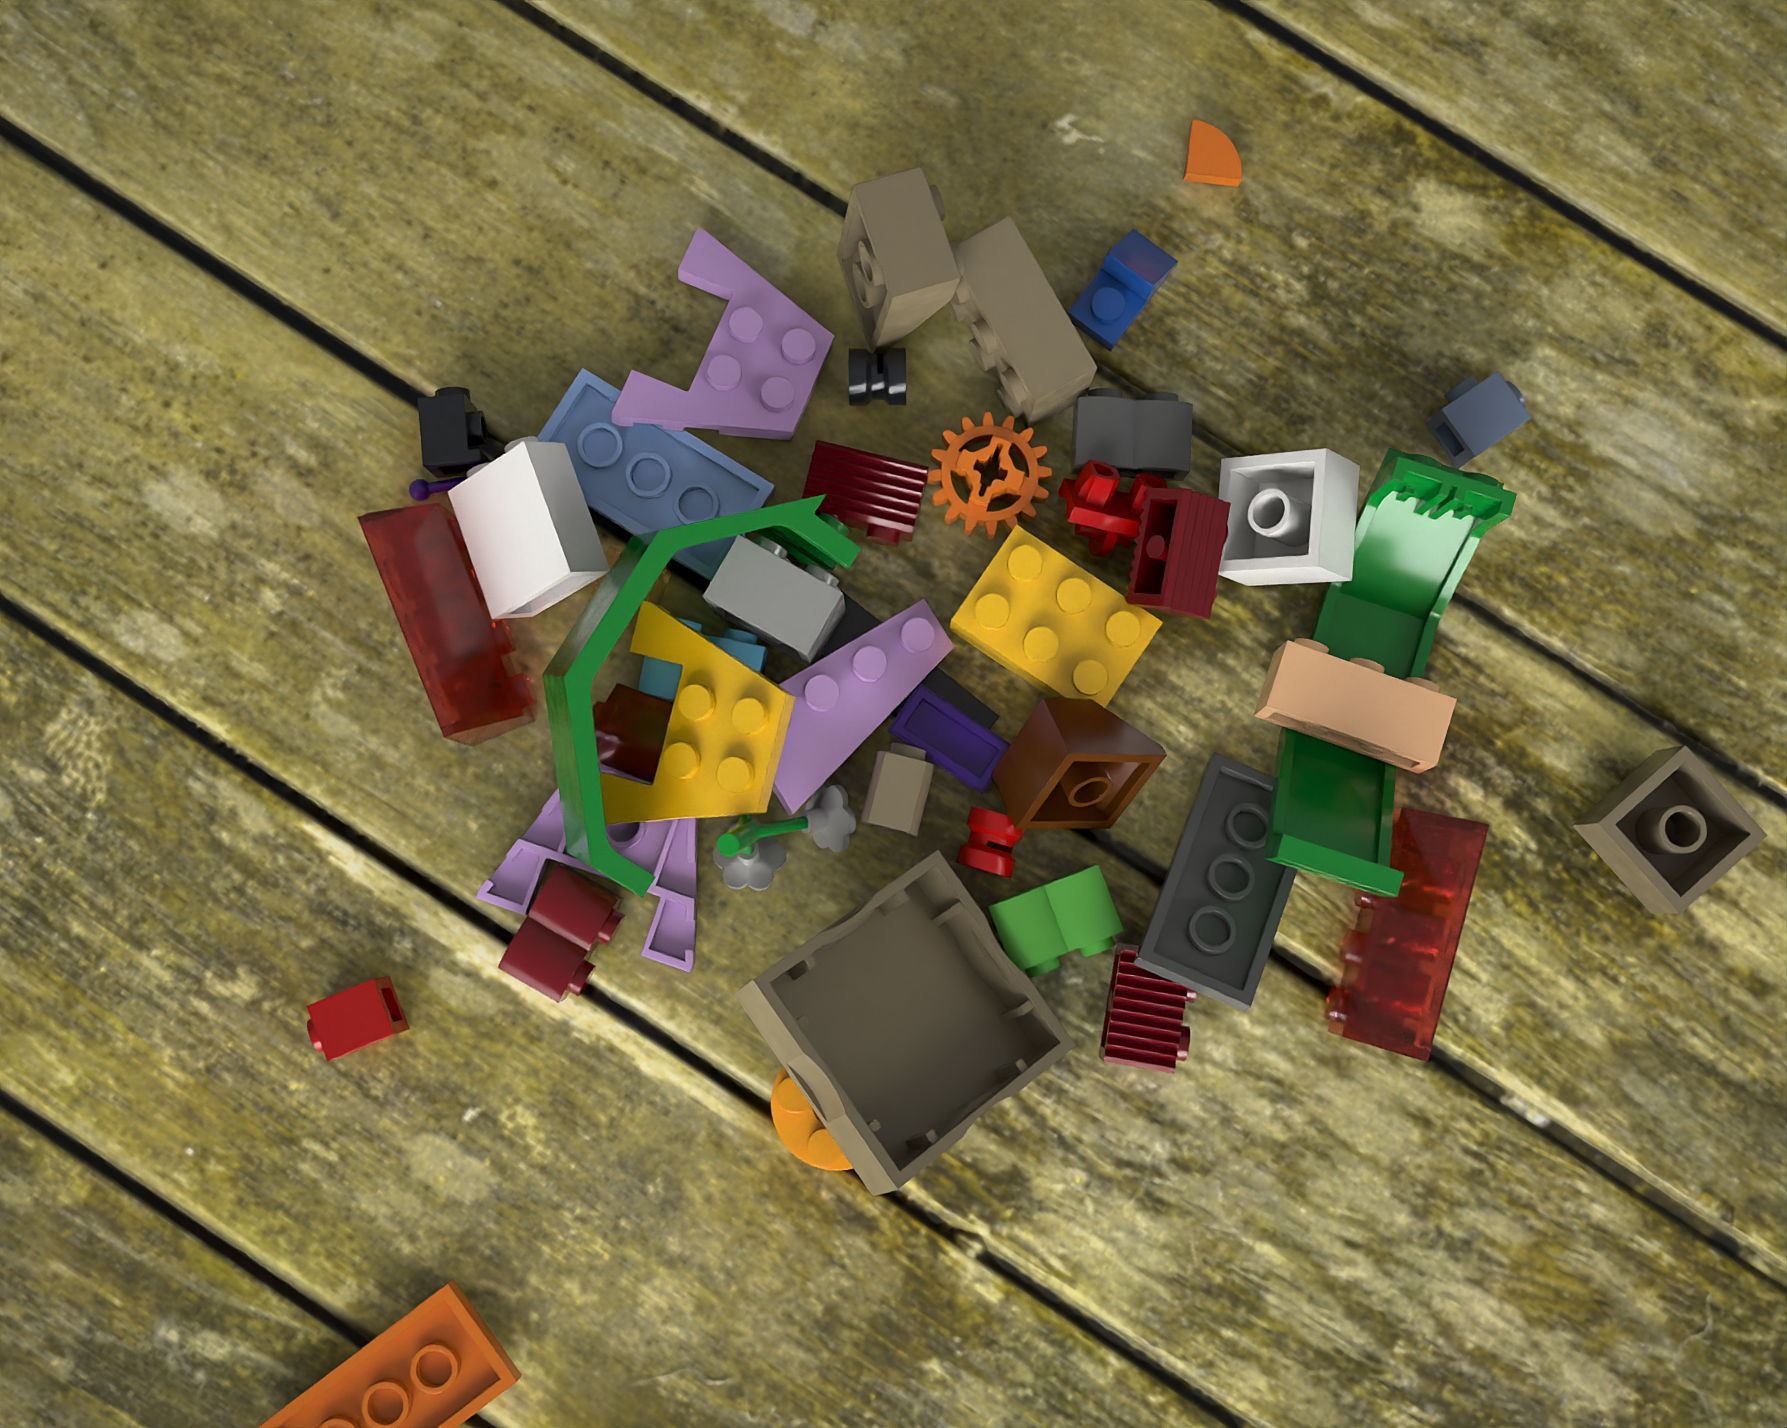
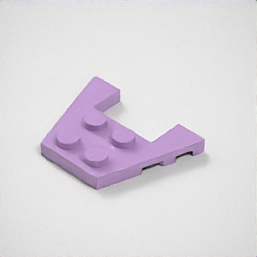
M697 228L679 266L678 280L726 299L729 303L690 389L684 391L631 370L611 413L612 423L633 427L634 422L662 425V430L684 431L685 427L719 430V435L792 441L833 346L834 335L707 231Z
M598 755L600 772H608L653 785L654 773ZM558 788L543 806L541 814L521 839L519 838L505 855L506 859L492 877L487 879L480 887L476 899L528 915L536 899L550 859L610 879L567 852ZM698 818L606 825L607 839L611 847L621 856L656 877L647 892L659 896L660 901L641 956L687 972H693L696 964Z

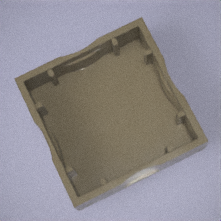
M939 850L933 852L734 993L872 1196L901 1188L964 1137L975 1120L987 1109L1001 1100L1016 1095L1076 1046L1028 976L1001 949L990 929L987 918Z

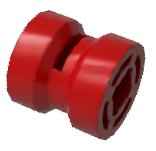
M971 806L967 825L971 831L968 842L960 845L956 863L1011 878L1016 862L1012 856L1014 844L1022 839L1025 829H1015L1008 815ZM987 843L994 844L993 848L987 847Z

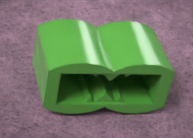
M1095 863L987 904L1006 955L1020 970L1025 969L1028 978L1057 969L1061 966L1058 956L1067 952L1080 949L1082 957H1087L1115 946L1112 936L1124 931L1100 867Z

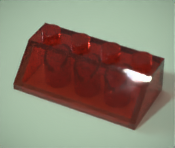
M438 502L369 512L357 517L443 737L473 747L534 722L535 718L530 706L537 703L534 689L524 671L516 673L509 653L516 651V645L506 622L503 619L496 621L491 618L456 516Z
M1394 808L1390 868L1404 872L1398 897L1378 896L1356 888L1354 903L1355 906L1360 907L1355 930L1348 929L1342 941L1339 959L1341 963H1345V968L1340 986L1334 985L1331 988L1326 1001L1324 1016L1325 1019L1330 1020L1328 1032L1428 1062L1488 833V824L1410 808Z

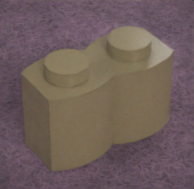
M892 743L890 752H877L860 819L862 824L917 837L935 765L925 761L927 751L904 744Z

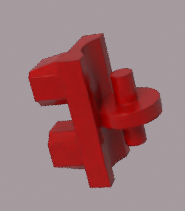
M1089 459L1077 480L1063 479L1058 494L1060 498L1066 499V517L1069 522L1076 523L1074 530L1076 535L1089 538L1088 546L1091 555L1106 558L1113 550L1115 544L1126 547L1131 545L1133 537L1137 538L1140 535L1137 527L1142 523L1139 516L1144 512L1141 504L1146 500V497L1143 493L1148 487L1168 488L1162 477L1147 473L1138 474L1130 492L1125 493L1116 490L1120 481L1116 468L1108 463Z

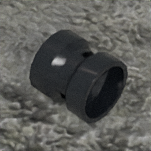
M849 348V405L867 406L872 400H884L888 405H906V348H888L883 354H871L866 348Z

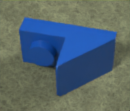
M1131 230L1108 251L1101 270L1068 311L1069 319L1073 325L1111 352L1177 266L1178 261L1136 230Z

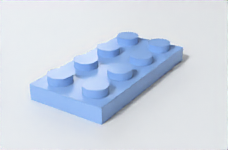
M584 368L581 369L537 437L539 442L565 443L587 506L633 535L764 508L776 492L775 485L685 430H662V425L634 422L633 427L612 423L611 413L621 391ZM750 532L742 533L739 535L746 538ZM738 535L683 548L671 558L711 582Z

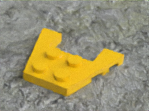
M643 600L629 652L680 664L683 666L653 785L608 772H600L605 825L766 813L796 697L739 658L727 653L693 627L687 626L672 616L662 606Z

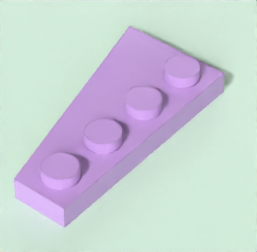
M922 599L779 684V686L796 697L772 788L789 816L799 809L954 648V645L925 599Z

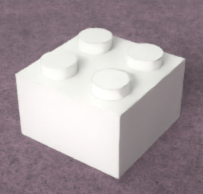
M1327 448L1221 459L1218 499L1230 502L1231 506L1227 522L1228 537L1223 545L1218 575L1247 586L1352 581L1360 466Z

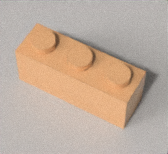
M1297 638L1294 642L1287 640L1274 652L1256 706L1255 717L1418 774L1437 766L1457 701L1455 698L1439 693L1441 689L1439 685L1422 678L1407 677L1404 681L1383 674L1385 668L1368 659L1351 658L1350 661L1329 655V648L1310 639Z

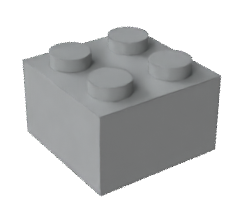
M738 534L703 594V598L717 616L748 633L758 635V639L808 667L818 661L846 612L843 592L837 587L839 580L813 564H808L805 571L796 567L785 558L788 552L784 548L761 535H757L752 542Z

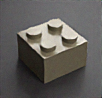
M1686 745L1656 750L1572 825L1650 913L1681 914L1768 836Z

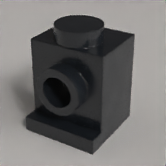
M445 387L436 390L435 396L418 398L422 463L436 478L467 476V472L471 468L483 463L492 462L480 450V445H487L488 442L487 423L483 411H477V408L471 402L469 389Z

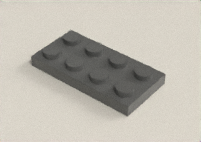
M1214 752L1208 760L1133 964L1245 1012L1252 1005L1298 869L1264 859L1274 777Z

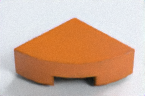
M1192 119L1190 124L1184 181L1239 187L1242 181V165L1235 146L1223 132L1206 122Z

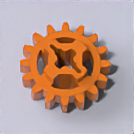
M985 412L982 426L975 427L968 417H964L961 420V435L957 436L954 432L947 429L943 432L942 441L947 447V451L932 449L930 460L935 465L941 467V469L929 471L927 475V484L941 486V489L932 495L933 506L948 504L949 509L945 515V522L950 525L959 518L965 520L964 535L970 537L977 525L984 526L988 540L994 539L997 526L1004 525L1010 534L1016 524L1018 525L1017 517L1021 516L1024 520L1031 523L1035 520L1037 512L1031 501L1045 503L1049 492L1038 485V483L1049 481L1052 476L1051 468L1038 466V463L1046 457L1047 448L1046 446L1031 448L1029 444L1034 430L1029 427L1020 434L1013 431L1014 417L1010 415L1003 422L1002 427L994 425L991 412ZM991 441L989 446L978 451L970 452L965 450L973 444ZM1011 449L1023 461L1027 476H1024L1025 472L1015 469L1009 456ZM999 457L996 467L998 469L997 479H994L990 487L987 486L984 496L981 497V473L984 474L988 466L992 465L994 458ZM951 476L955 477V481L965 485L969 494L967 504L955 492ZM1004 499L1015 502L1006 509L987 512L989 506Z

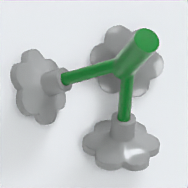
M824 782L811 795V800L807 802L805 810L801 811L798 817L758 824L756 821L751 820V814L738 815V823L731 825L718 838L717 845L713 851L715 864L723 869L725 884L735 890L742 889L748 885L757 891L765 890L771 886L774 872L782 869L786 862L785 850L776 843L777 834L801 830L805 834L813 832L814 841L820 848H830L835 853L846 851L849 846V834H852L856 828L854 812L848 807L847 792L841 785L830 786L829 783Z

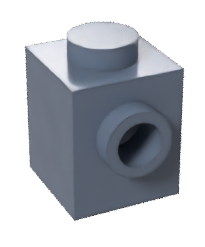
M1497 371L1481 383L1472 375L1444 395L1450 404L1436 413L1425 425L1457 469H1459L1531 419V416L1525 409L1526 402L1520 390L1513 383L1505 381Z

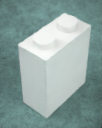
M529 436L507 444L504 448L505 454L493 462L483 463L471 468L467 472L468 478L448 491L492 619L533 617L610 571L565 443L539 442L537 437Z

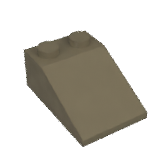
M922 166L855 184L852 187L837 250V258L871 354H883L888 348H892L951 301L961 276L964 275V261L959 245L955 240L948 241L941 222L945 218L941 194L935 185L928 186Z

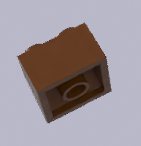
M1043 697L991 774L1015 829H1111L1167 754L1163 746L1092 699Z

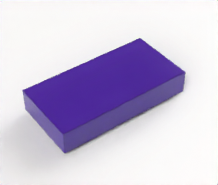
M921 683L918 684L887 730L908 746L927 751V759L981 795L985 793L993 781L991 773L1011 745Z

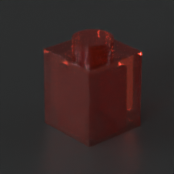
M617 682L606 702L598 700L592 708L598 763L653 784L673 704Z

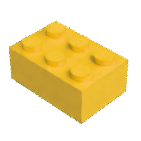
M1016 524L951 619L949 630L1050 698L1092 699L1106 708L1163 622L1143 608L1127 604L1125 596Z

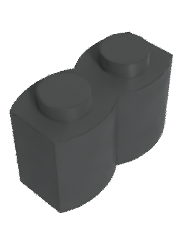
M1096 388L1089 390L1088 396L1078 397L1074 405L1070 474L1079 475L1088 460L1092 459L1108 463L1116 468L1120 477L1136 479L1138 474L1147 473L1162 477L1165 481L1184 480L1190 472L1193 404L1180 402L1179 396L1170 392H1151L1144 395V400H1132L1122 398V392L1116 389Z

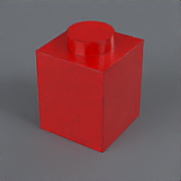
M390 976L373 978L306 1006L311 1017L307 1021V1031L310 1040L318 1052H324L327 1062L347 1056L410 1030Z

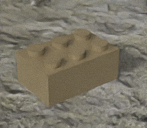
M1011 216L958 243L963 256L965 271L964 275L961 276L952 300L946 304V308L956 323L964 320L974 337L969 341L970 348L980 367L984 371L992 368L1002 386L997 389V394L1008 416L1010 415L1014 419L1020 417L1026 429L1029 427L1033 428L1075 405L1078 397L1087 396L1097 370V365Z

